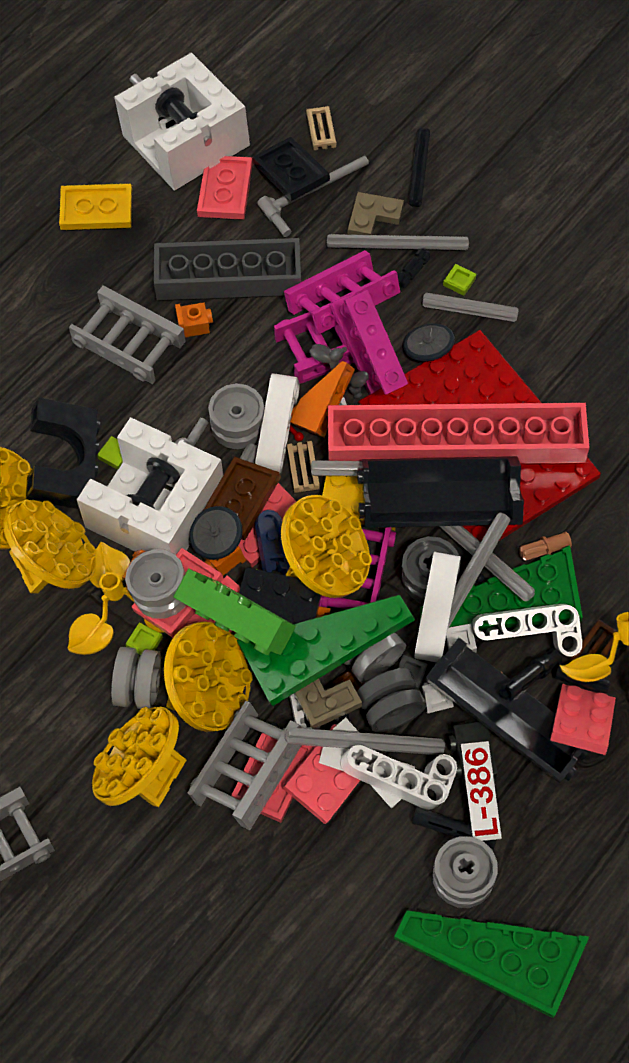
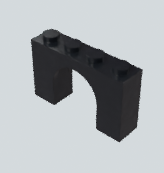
M38 398L31 411L30 431L56 436L67 441L76 452L78 466L72 470H57L35 465L27 476V500L49 501L54 505L79 509L77 498L88 481L96 479L98 474V464H95V457L99 451V442H96V435L100 429V420H97V409Z

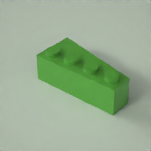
M189 568L173 598L195 609L197 615L207 620L213 619L215 621L214 625L227 632L229 630L234 631V637L245 643H249V641L254 642V648L266 655H269L270 652L281 655L296 627L217 580Z

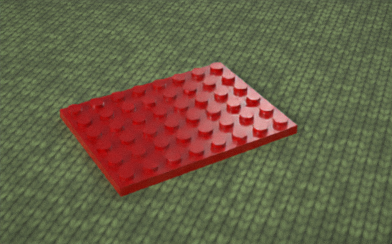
M481 330L455 344L445 356L433 361H426L404 374L408 382L407 385L388 394H384L383 389L380 388L359 401V405L541 403ZM588 457L585 463H520V491L524 499L523 525H508L500 540L599 479L601 475L599 470ZM490 525L463 527L481 542Z

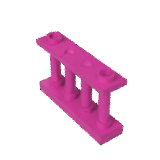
M364 250L285 290L284 294L288 311L294 315L304 309L308 310L313 316L316 333L321 334L338 325L329 304L320 308L316 303L324 299L332 303L342 298L336 293L347 288L351 292L344 296L351 293L356 295L368 289L374 305H377L400 293L397 272L393 270L381 277L373 271L370 253ZM365 278L371 281L362 287L357 284V282Z
M368 289L356 295L351 293L329 303L358 371H365L369 374V379L365 384L368 394L370 395L380 388L383 389L384 394H388L407 385V379Z
M310 312L290 320H283L274 325L276 342L286 339L298 363L294 364L295 377L298 378L299 384L331 371L329 363H322L313 357H306L295 336L309 331L315 344H322L328 347L322 334L316 333L313 316ZM334 326L343 344L336 348H347L339 363L342 361L347 362L349 365L355 363L339 326Z
M386 527L385 533L362 529L366 540L382 543L380 556L370 554L372 558L370 565L378 566L375 579L366 578L361 588L373 590L370 603L378 601L388 548L394 547L396 532L392 531V527ZM322 596L319 607L327 608L330 606L347 610L369 603Z

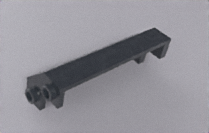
M517 456L362 459V468L357 469V483L362 484L363 503H359V519L364 518L365 528L491 525L496 515L503 513L510 518L508 525H523L524 499L520 491L521 464Z
M458 637L444 656L442 655L425 678L429 684L558 783L562 782L563 779L569 781L578 770V767L575 766L578 758L583 760L590 752L550 741L556 714L526 691L520 693L512 701H509V698L505 700L500 694V687L510 681V679L468 648L467 643L460 637Z

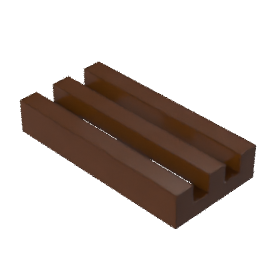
M598 620L583 640L581 651L577 655L572 656L569 663L581 656L600 628L604 632L588 654H595L609 634L613 636V633L618 631ZM614 636L608 642V644L603 649L600 655L606 657L609 654L612 648Z

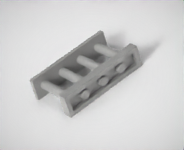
M103 285L97 292L101 307L85 327L80 329L73 324L70 325L69 330L73 343L80 348L85 347L131 372L138 380L153 384L155 376L152 366L168 345H174L178 348L183 346L186 342L184 328ZM113 312L120 316V319L103 340L91 335L108 313ZM128 323L139 326L140 330L123 351L112 346V343ZM148 334H154L161 338L143 362L132 357Z
M245 701L243 706L236 711L231 725L202 771L192 781L188 794L199 806H202L208 797L233 809L232 815L240 826L251 830L302 745H291L285 741L287 728H301L300 724L290 720L287 727L283 730L257 719V712L250 702ZM253 728L278 741L272 751L267 753L242 740L249 729ZM235 751L263 763L257 775L252 776L228 764ZM221 774L249 786L243 798L238 800L213 788Z
M21 787L0 797V820L9 815L14 816L30 849L15 857L0 829V854L5 863L0 865V881L34 862L37 864L45 861L50 857V853L55 851L48 838L40 842L23 810L25 806L29 805V802Z

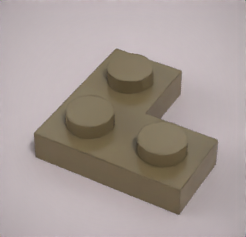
M358 192L348 227V235H372L375 221L399 225L404 200Z
M317 679L294 693L312 729L362 707V701L350 679L326 691L320 680Z

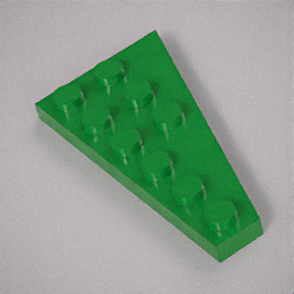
M570 545L562 548L560 552L540 557V560L531 564H523L512 569L534 588L535 595L529 601H523L500 579L494 576L487 579L485 583L472 586L449 628L471 624L473 619L480 614L553 604H567L574 607L578 611L579 620L582 621L583 616ZM423 606L420 607V617L422 616ZM564 609L559 613L558 619L560 623H567L569 621L570 612L568 609ZM536 613L532 617L533 626L543 624V614ZM515 616L506 619V628L517 627L518 621ZM484 620L483 625L479 626L478 630H486L492 627L499 629L498 624L490 625Z
M398 595L293 624L296 627L281 655L270 652L269 655L263 654L254 648L255 643L252 641L245 643L237 640L267 699L274 706L413 622L415 619L401 596Z
M406 911L394 939L554 1019L589 936H572L561 932L552 931L551 933L533 930V928L491 922L481 923L470 919H453L442 917V915Z

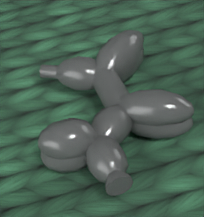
M314 344L309 353L315 360L329 363L332 371L339 364V360L342 359L347 348H335L332 350L325 345ZM365 371L354 373L350 379L348 387L350 392L354 394V398L362 396L360 392L361 387L369 379V374Z

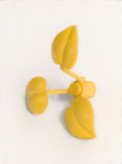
M100 542L96 548V554L90 561L92 565L95 557L96 569L90 581L95 587L101 588L104 593L102 596L103 615L100 620L96 614H84L73 622L69 631L68 650L75 654H93L101 651L111 642L114 630L112 626L105 623L108 617L109 600L118 601L123 595H127L134 602L128 588L124 587L122 583V577L130 563L129 558L123 552L103 542ZM144 619L147 627L159 633H164L162 630H160L152 623Z
M629 612L621 613L616 618L618 632L613 633L614 640L608 659L599 654L584 655L566 665H560L562 672L572 679L583 682L597 681L610 675L611 668L609 665L614 662L619 640L624 645H629Z

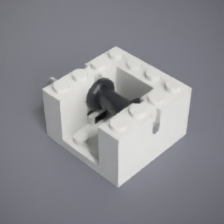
M192 53L158 71V76L154 79L148 77L142 81L138 75L133 74L130 77V81L134 86L115 96L123 136L173 190L203 174L206 167L209 166L210 169L219 164L220 159L224 156H233L250 146L245 106ZM173 119L176 124L166 129L165 123Z
M130 417L117 437L123 463L108 486H105L90 479L77 498L85 528L133 551L142 549L146 552L152 549H164L175 555L181 548L187 551L191 544L189 538L191 525L197 515L203 511L223 477L221 459L194 447L207 427L208 421L200 418L187 439L179 438L174 443L170 435ZM165 486H171L173 490L169 491L165 489Z

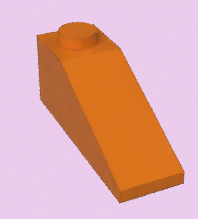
M340 362L299 400L298 405L292 410L290 422L300 429L325 438L328 431V405L340 404L355 369L347 362Z

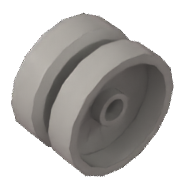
M237 383L226 385L217 390L210 399L208 410L212 435L218 443L233 449L246 448L249 443H257L260 438L264 416V404L260 394L248 385Z
M152 549L141 553L131 562L126 572L125 581L136 606L144 615L156 619H165L176 615L186 606V604L173 598L186 574L181 560L174 553L164 549Z
M393 633L344 664L347 666L353 665L351 672L363 684L386 672L405 651L406 644L396 633Z
M120 647L116 656L112 678L111 696L113 706L129 707L133 699L137 709H142L143 707L153 708L155 706L161 675L160 651L144 650L139 658L136 648Z
M460 836L445 843L439 849L433 868V884L437 894L446 903L457 908H471L481 904L490 895L498 874L497 860L492 849L483 841L474 837Z

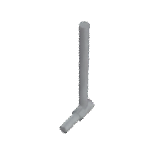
M363 156L331 172L330 181L293 201H290L286 196L277 200L263 196L258 200L257 204L270 222H273L282 235L287 237L291 234V230L280 216L282 207L368 165L369 161L366 156Z

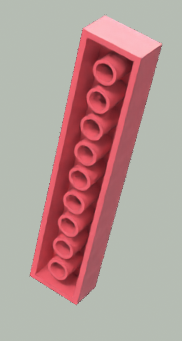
M586 403L328 405L329 461L517 456L520 463H585L589 452Z

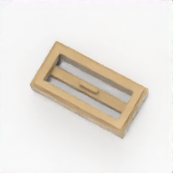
M329 106L306 109L313 150H318V147L321 146L322 149H327L329 145L332 148H336ZM321 113H325L330 139L325 138ZM312 114H316L321 140H317Z
M307 441V444L299 442L295 446L287 444L294 493L320 489L318 476L312 475L313 484L308 482L303 451H308L311 467L312 461L315 460L312 441ZM294 452L299 454L303 485L300 486L298 484Z

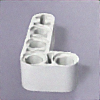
M272 373L268 388L255 464L279 473L282 472L292 418L291 413L294 405L297 404L299 395V381L297 377Z
M438 552L433 554L416 643L415 659L438 662L443 655L460 556Z
M553 604L480 614L471 623L473 633L482 640L552 632L554 646L560 653L566 656H574L582 649L579 614L574 607L567 604ZM564 609H568L570 619L567 623L562 624L558 619L559 613ZM536 613H542L544 616V622L539 627H534L532 624V617ZM515 616L518 621L517 627L514 630L508 631L505 627V621L509 617ZM485 620L490 625L498 624L500 632L498 633V629L492 627L487 628L484 634L483 631L478 630V627L482 626ZM571 636L574 640V645L571 649L564 650L562 641L565 637Z
M355 745L343 754L340 762L341 768L346 774L427 810L437 807L447 799L457 772L456 761L450 755H439L427 764L423 773L362 745ZM353 756L358 757V758H357V762L359 763L358 765L354 764V763H355V759L353 758ZM437 764H441L445 768V775H441L437 771ZM377 766L385 769L386 778L378 775L376 771ZM402 777L409 779L411 789L403 786ZM427 789H432L436 793V801L428 797Z

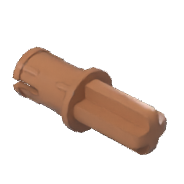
M567 532L548 538L543 536L539 541L521 546L519 554L524 561L543 555H551V553L569 545L571 547V538Z

